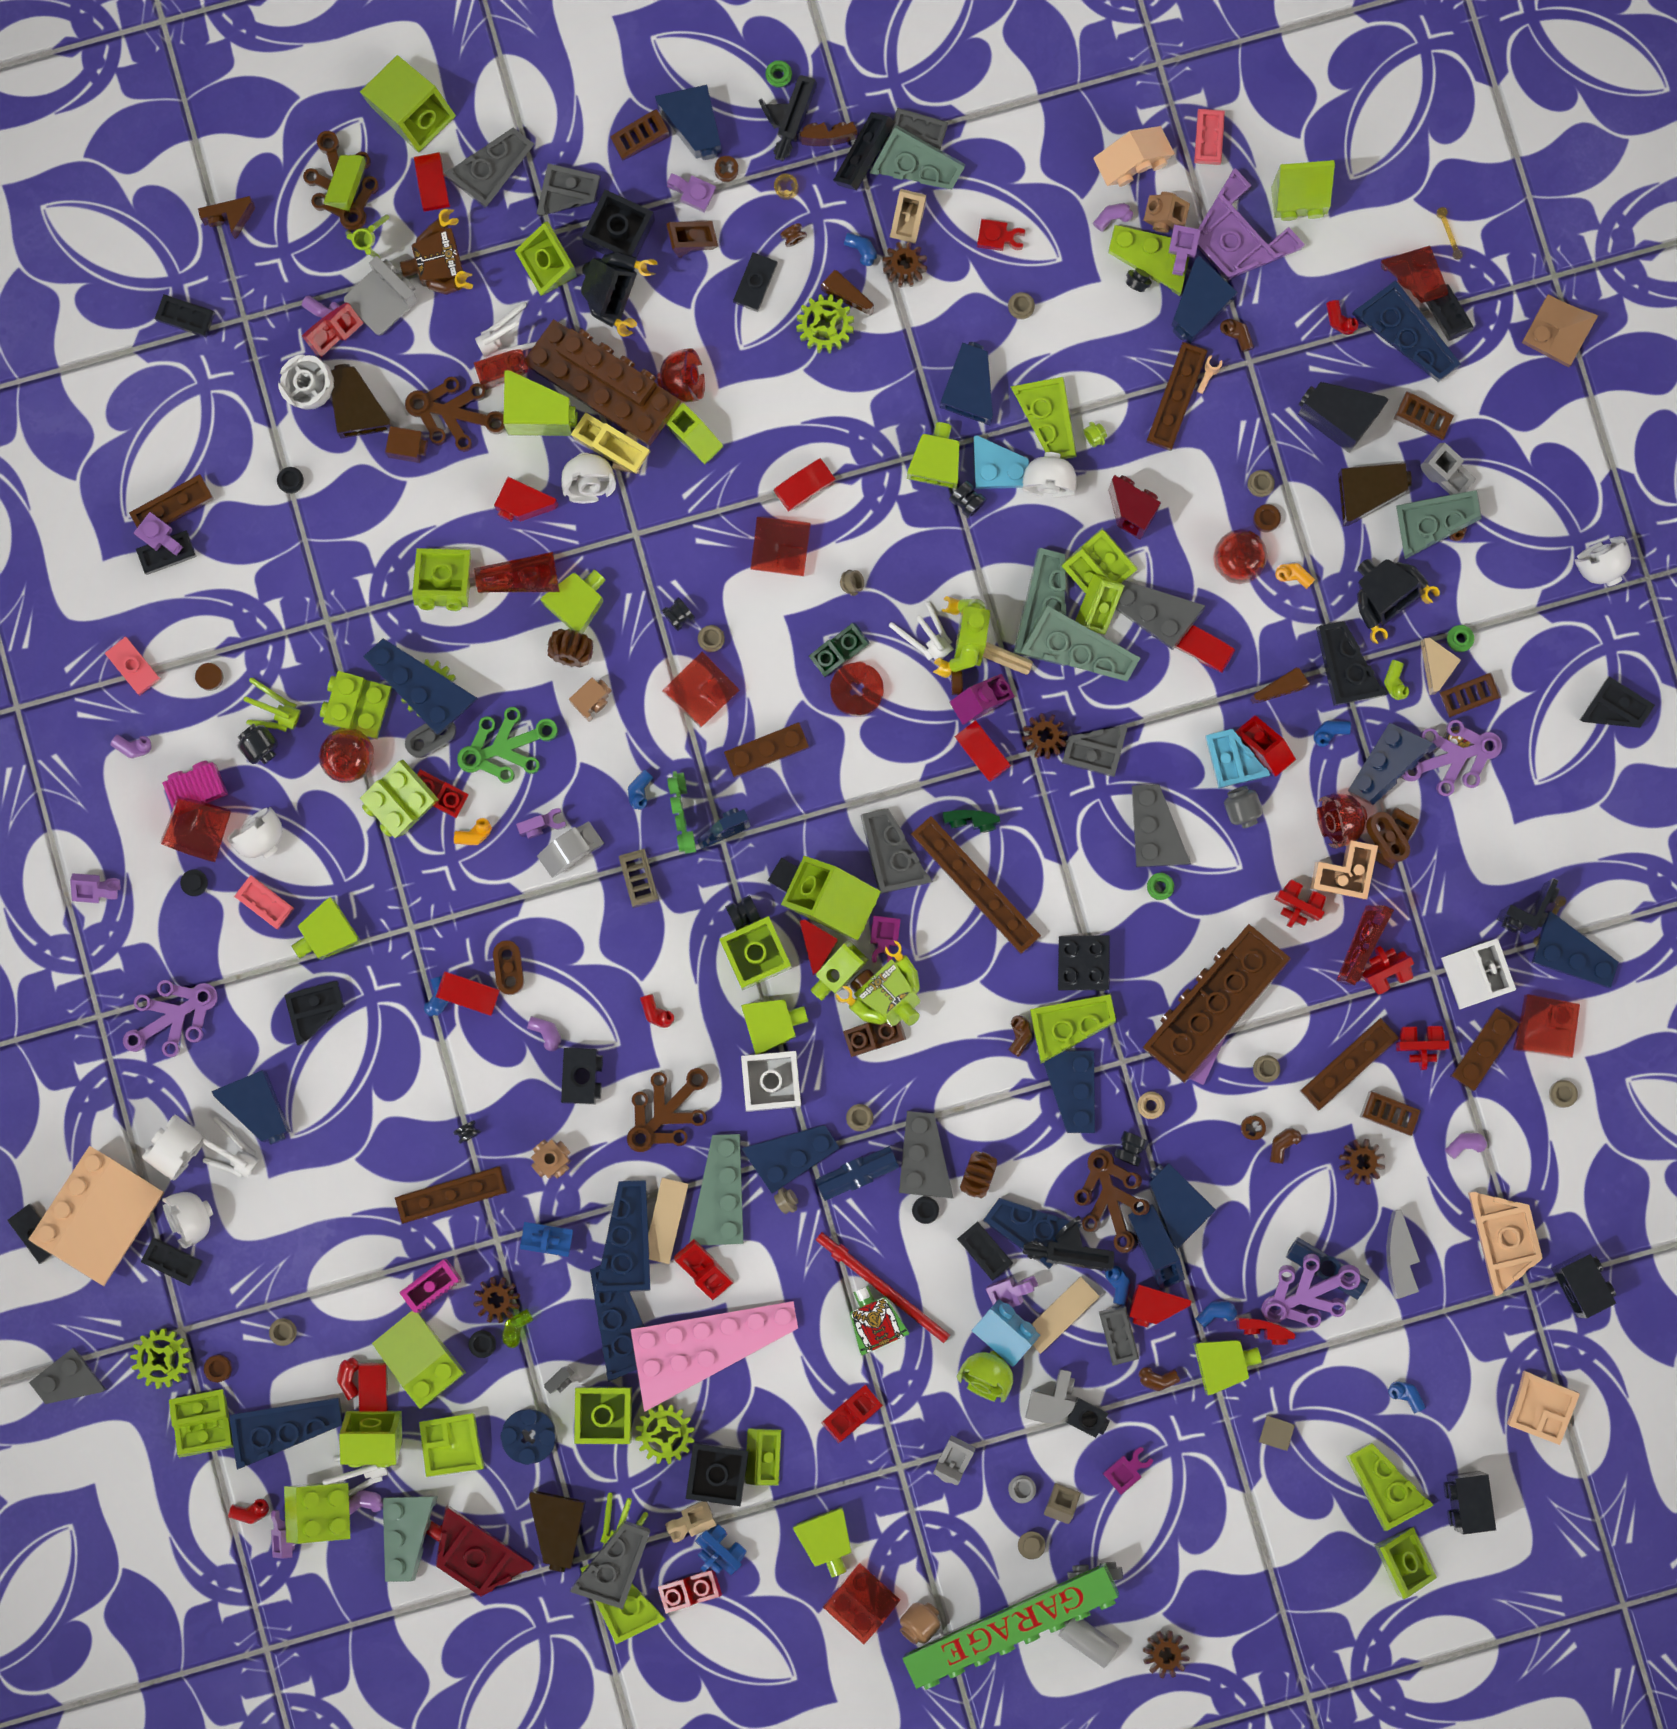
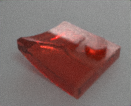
M757 517L750 570L804 577L811 523Z
M703 651L662 690L700 728L740 691Z
M177 795L171 816L160 842L162 845L182 853L215 862L231 811L227 808Z
M1529 994L1524 995L1522 1013L1513 1050L1568 1059L1573 1058L1580 1004Z

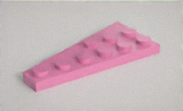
M794 1301L630 1329L644 1412L798 1329Z

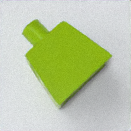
M936 422L933 435L922 434L908 468L907 479L957 489L959 441L949 439L952 427L950 424Z
M593 570L585 580L581 579L576 573H572L542 596L540 600L548 610L572 631H578L583 634L603 603V598L596 591L606 580L596 570Z
M329 897L298 925L304 937L291 945L299 959L313 951L318 959L323 960L360 944L361 940L336 901Z
M851 941L844 943L816 973L820 980L810 989L811 992L821 1001L831 991L835 994L842 990V986H845L870 959ZM834 969L840 974L837 980L831 975Z
M785 1000L741 1005L755 1055L764 1054L796 1038L793 1026L808 1022L804 1006L788 1011Z
M1240 1340L1193 1343L1206 1395L1215 1394L1249 1379L1247 1367L1262 1363L1258 1347L1243 1351Z
M843 1507L793 1525L794 1532L815 1567L826 1563L831 1578L847 1572L842 1556L851 1553V1546Z

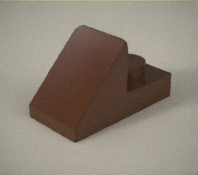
M247 196L198 208V212L205 226L217 227L223 225L224 221L228 220L230 231L236 239L255 210V205L251 197Z
M712 221L668 222L666 224L672 250L678 257H682L690 251L713 250L718 247Z

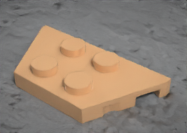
M1469 1192L1468 1195L1494 1296H1499L1513 1282L1521 1278L1526 1271L1543 1259L1530 1206L1477 1192Z

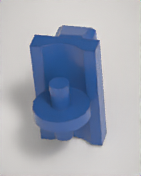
M524 1222L520 1249L569 1257L573 1230Z
M719 1524L708 1531L705 1530L695 1540L703 1549L698 1554L705 1562L700 1569L705 1572L710 1567L716 1574L724 1569L729 1575H732L742 1565L740 1562L747 1551L737 1542L726 1550L720 1542L728 1534Z

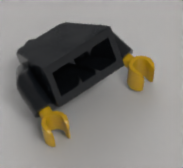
M615 252L603 255L602 259L593 258L585 263L582 267L585 279L581 287V293L588 302L591 315L610 327L616 326L620 336L626 337L633 334L632 331L627 329L626 325L634 328L637 326V322L632 318L623 321L620 319L622 318L637 275L634 271L635 268L643 276L655 275V273L647 270V264L658 265L654 259L637 261V257Z
M1366 559L1357 568L1363 576L1358 582L1360 588L1357 593L1359 613L1367 628H1371L1370 639L1375 644H1378L1375 639L1377 631H1381L1385 639L1388 637L1387 631L1379 628V623L1385 625L1420 596L1424 603H1433L1432 599L1428 597L1429 591L1436 597L1440 595V590L1434 586L1429 587L1428 580L1413 565L1400 562L1394 563L1386 559L1378 566H1375L1369 559Z

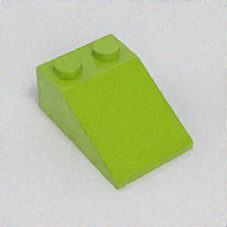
M1334 160L1280 164L1271 186L1274 218H1281L1282 221H1292L1297 219V216H1308L1309 219L1324 217V214L1328 213L1331 206L1335 168Z
M413 1311L372 1343L419 1409L424 1408L466 1373L422 1316Z

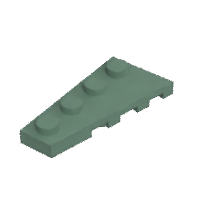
M1043 548L1037 549L1013 652L1062 666L1066 665L1020 653V650L1046 605L1066 615V571L1061 566L1065 562V554Z
M1047 605L1044 607L1020 650V653L1123 681H1128L1140 660V657Z
M740 1134L712 1135L689 1243L695 1239L700 1245L744 1244Z

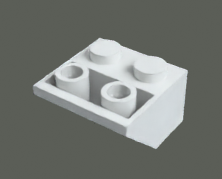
M1498 938L1441 958L1459 1010L1516 990Z

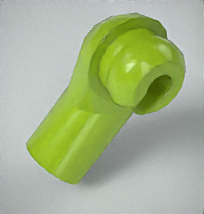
M1392 660L1384 679V685L1392 698L1396 700L1405 699L1409 695V688L1405 687L1400 680L1404 664Z

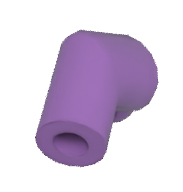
M1125 203L1108 205L1095 219L1093 225L1103 232L1113 219L1120 218L1122 222L1131 220L1133 211Z
M306 296L302 301V307L320 318H323L340 306L336 302H332L327 308L311 296Z
M117 734L110 744L128 758L144 756L151 750V741L146 736H141L140 739L129 742Z
M531 1016L527 1029L542 1034L546 1050H557L561 1043V1036L555 1024Z
M1461 1133L1445 1149V1152L1455 1159L1464 1149H1474L1478 1153L1483 1152L1487 1147V1142L1484 1136L1479 1133Z
M361 1490L349 1499V1514H353L360 1507L371 1509L373 1512H379L383 1508V1500L376 1492Z

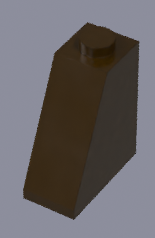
M350 364L334 366V369L331 370L334 377V388L331 396L339 437L342 439L389 431L390 426L393 427V424L355 366L350 367Z
M1406 463L1341 468L1338 473L1343 527L1350 526L1405 495L1408 487L1412 486L1411 471H1406Z
M531 1490L529 1501L543 1563L549 1564L550 1570L565 1572L566 1568L571 1569L573 1567L586 1501Z

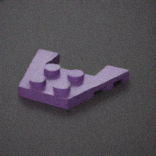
M1236 168L1232 170L1198 228L1200 235L1197 248L1226 280L1297 252L1305 245L1289 227L1271 243L1267 244L1240 215L1232 204L1251 188V184Z

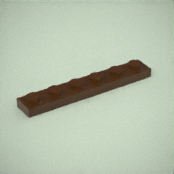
M932 816L911 833V836L1020 955L1041 937L1037 930Z

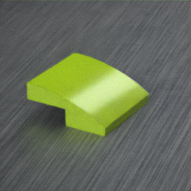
M1103 527L1061 565L1085 594L1093 574L1122 583L1138 570L1136 565Z
M223 1389L169 1399L171 1424L175 1431L177 1455L179 1458L233 1448L229 1412Z

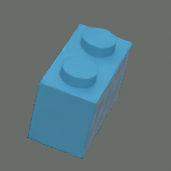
M1000 1299L997 1300L971 1330L1012 1367L1016 1365L1040 1337V1334L1031 1323L1024 1321L1009 1304L1002 1302Z

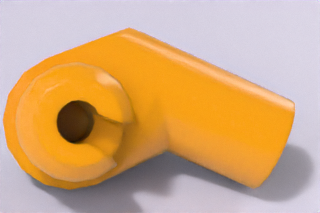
M1298 563L1282 564L1277 567L1275 572L1277 580L1281 582L1297 580L1305 589L1316 580Z
M480 818L469 832L455 831L454 844H481L490 835V822L486 818Z

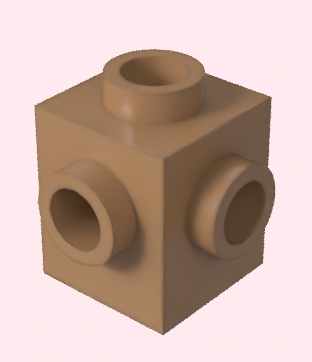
M1161 192V195H1149L1143 221L1152 225L1153 230L1161 233H1168L1169 230H1173L1174 225L1185 227L1190 203L1171 192Z
M544 1139L532 1149L535 1154L531 1156L534 1161L531 1166L541 1178L546 1175L549 1179L553 1176L558 1179L570 1169L567 1165L571 1162L568 1157L571 1152L561 1140L556 1143L552 1139L549 1142ZM549 1153L555 1157V1161L552 1164L545 1162V1156Z

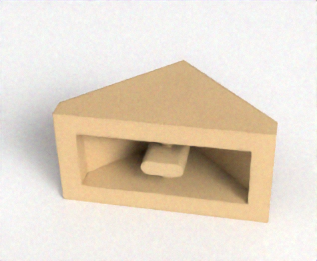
M900 189L890 233L891 238L910 241L916 244L926 206V195Z
M1424 638L1420 644L1429 695H1435L1461 659L1431 638Z

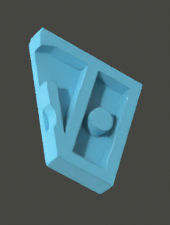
M974 436L975 489L1023 488L1024 472L1029 465L1028 458L982 437Z
M1233 729L1205 736L1218 789L1270 776L1269 770L1264 768L1254 756L1255 754L1249 747L1244 745Z

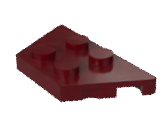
M449 1505L446 1506L436 1558L437 1568L480 1597L493 1591L496 1586L512 1581V1578L526 1570L528 1572L534 1568L533 1562Z

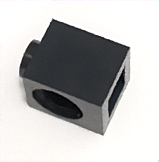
M1077 1397L1075 1406L1065 1422L1095 1438L1098 1433L1103 1435L1110 1422L1106 1418L1108 1413ZM1087 1411H1093L1097 1417L1095 1424L1089 1427L1084 1426L1081 1420L1082 1415Z

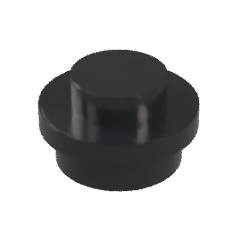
M1142 269L1129 270L1126 274V284L1138 292H1144L1152 284L1149 274Z
M286 467L279 472L277 485L284 493L294 494L303 487L304 477L297 468Z
M188 870L181 877V889L189 896H200L208 887V879L200 870Z
M924 1196L918 1198L912 1206L913 1217L922 1224L932 1223L939 1215L938 1203L931 1197Z
M477 1331L469 1339V1350L478 1358H486L495 1351L496 1339L488 1331Z

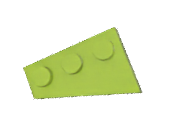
M1114 225L1108 253L1134 269L1144 270L1152 280L1159 284L1162 283L1175 294L1181 295L1189 257L1186 259L1183 276L1172 274L1176 255L1168 253L1171 238Z
M1058 377L1011 386L1045 453H1059L1061 459L1077 457L1064 378Z
M1111 994L1030 1009L1041 1064L1116 1023Z
M1369 1443L1346 1456L1384 1531H1388L1434 1506L1396 1469L1373 1443Z
M588 1565L580 1568L582 1573L588 1567ZM633 1583L623 1609L596 1601L615 1644L666 1620Z

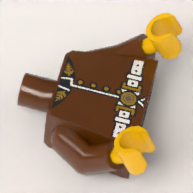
M454 209L441 210L439 218L416 238V243L411 245L414 258L400 262L403 277L419 274L423 286L444 295L454 293L462 288H473V284L466 282V279L472 276V274L463 271L453 231L451 228H448V225H457L459 221L458 218L449 219V215L454 212Z

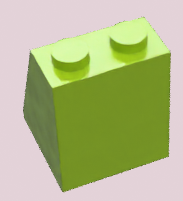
M398 55L360 91L370 107L418 153L456 117L436 86Z
M505 371L503 424L508 435L572 436L573 428L578 424V413L576 412V407L571 405L568 397L512 371Z
M803 856L781 905L841 935L859 940L881 891L836 866Z

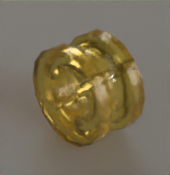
M781 174L774 182L775 192L780 198L789 200L797 195L799 186L793 175ZM789 181H791L792 183L790 185L793 189L791 191L785 190L784 192H781L780 190H782V187L780 184L782 182L787 184Z

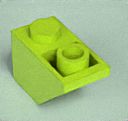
M684 403L676 409L666 423L667 428L704 465L724 447L703 421Z

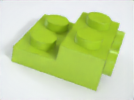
M417 548L412 591L414 606H419L420 609L427 611L433 610L435 606H445L450 611H459L462 607H468L471 551Z
M338 671L336 676L330 677L327 691L331 692L329 702L324 701L320 710V717L324 718L323 723L330 727L378 739L392 687Z
M404 760L398 761L382 779L377 780L360 797L364 803L362 808L365 813L371 817L376 816L382 823L380 825L382 832L394 838L403 836L439 800Z

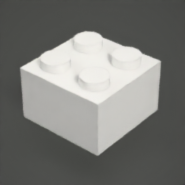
M796 1051L741 1056L747 1112L801 1107Z

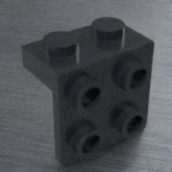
M1553 878L1544 883L1530 914L1513 905H1509L1500 911L1496 920L1502 922L1501 926L1504 929L1516 933L1518 930L1527 934L1538 927L1541 928L1548 916V913L1545 912L1546 907L1549 903L1555 901L1560 889L1556 887L1559 880Z

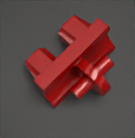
M1292 879L1289 880L1283 890L1277 893L1274 899L1294 909L1291 911L1283 907L1280 913L1289 918L1286 926L1292 928L1295 922L1305 926L1308 919L1299 915V913L1316 921L1322 919L1325 913L1322 909L1326 896L1312 891L1306 903L1298 899L1303 885Z
M1379 945L1375 947L1377 956L1369 959L1371 967L1360 971L1362 978L1380 995L1390 989L1387 977L1395 974L1399 983H1405L1413 979L1411 966L1414 965L1412 957L1408 956L1405 951L1396 954L1394 948L1384 951Z
M1428 1026L1427 1041H1418L1417 1027H1402L1400 1042L1396 1043V1051H1419L1418 1054H1409V1063L1419 1062L1420 1070H1427L1428 1062H1437V1054H1427V1051L1449 1049V1041H1445L1443 1026Z

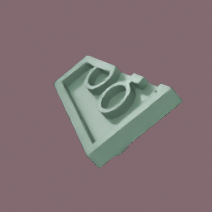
M895 125L870 173L892 176L901 180L917 181L921 184L952 190L966 164Z
M1477 490L1396 505L1405 559L1482 519Z
M438 1496L383 1498L385 1582L415 1581L424 1549L422 1545L426 1531L429 1530L431 1524L430 1516Z

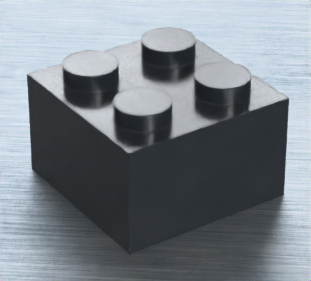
M605 189L582 235L583 244L604 255L619 252L637 257L655 221L654 213Z
M1579 1253L1551 1268L1577 1318L1587 1319L1617 1304L1614 1299L1616 1292L1609 1281L1605 1282L1601 1274L1603 1267L1596 1256L1592 1257L1589 1253Z
M694 1442L685 1499L740 1507L749 1449Z
M1474 1471L1447 1475V1482L1443 1483L1446 1499L1450 1498L1451 1510H1447L1450 1527L1454 1526V1530L1463 1535L1496 1531L1489 1474Z

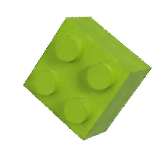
M769 916L719 938L742 991L792 968Z
M632 1387L575 1388L574 1444L632 1443Z
M346 1411L339 1433L340 1465H348L350 1467L376 1465L381 1468L396 1465L402 1445V1412Z
M336 1482L328 1485L317 1483L284 1486L287 1543L302 1544L350 1539L348 1483Z

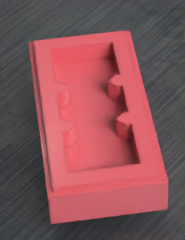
M1198 109L1194 163L1221 165L1225 111Z
M126 636L105 652V655L139 696L161 679Z
M252 875L249 876L234 896L277 930L295 909Z

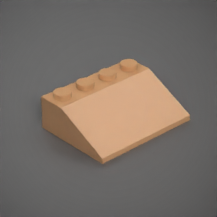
M89 1146L28 1240L102 1286H105L164 1192Z

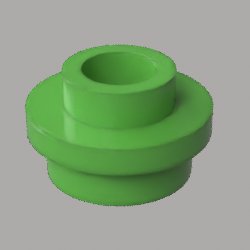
M774 61L766 68V79L770 85L780 88L786 86L791 81L792 70L786 62ZM781 71L784 76L778 79L774 77V73Z
M1457 625L1448 632L1447 643L1452 650L1465 652L1472 647L1474 634L1469 627ZM1457 634L1465 636L1466 640L1464 643L1457 641Z
M1157 873L1148 880L1147 891L1152 898L1165 900L1172 895L1174 882L1169 875ZM1157 882L1165 884L1163 892L1156 890L1155 885Z

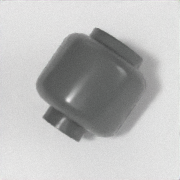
M1247 786L1229 791L1227 793L1228 797L1224 800V806L1230 822L1234 825H1242V828L1256 825L1258 823L1257 818L1263 814V808L1257 792L1253 789H1248Z

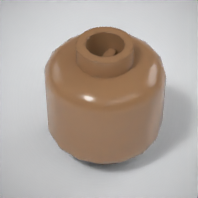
M918 1602L913 1603L900 1618V1632L915 1645L918 1642L922 1644L927 1643L941 1626L940 1620L937 1617L939 1611L928 1602L925 1605Z

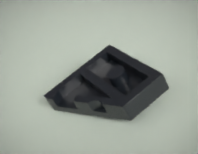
M1607 676L1579 720L1586 723L1640 728L1655 705L1610 676Z
M338 981L284 995L297 1046L303 1045L345 1008Z

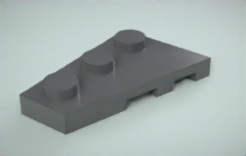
M889 809L860 815L877 888L881 891L880 894L933 882L920 864L916 853L912 851L905 839V835Z

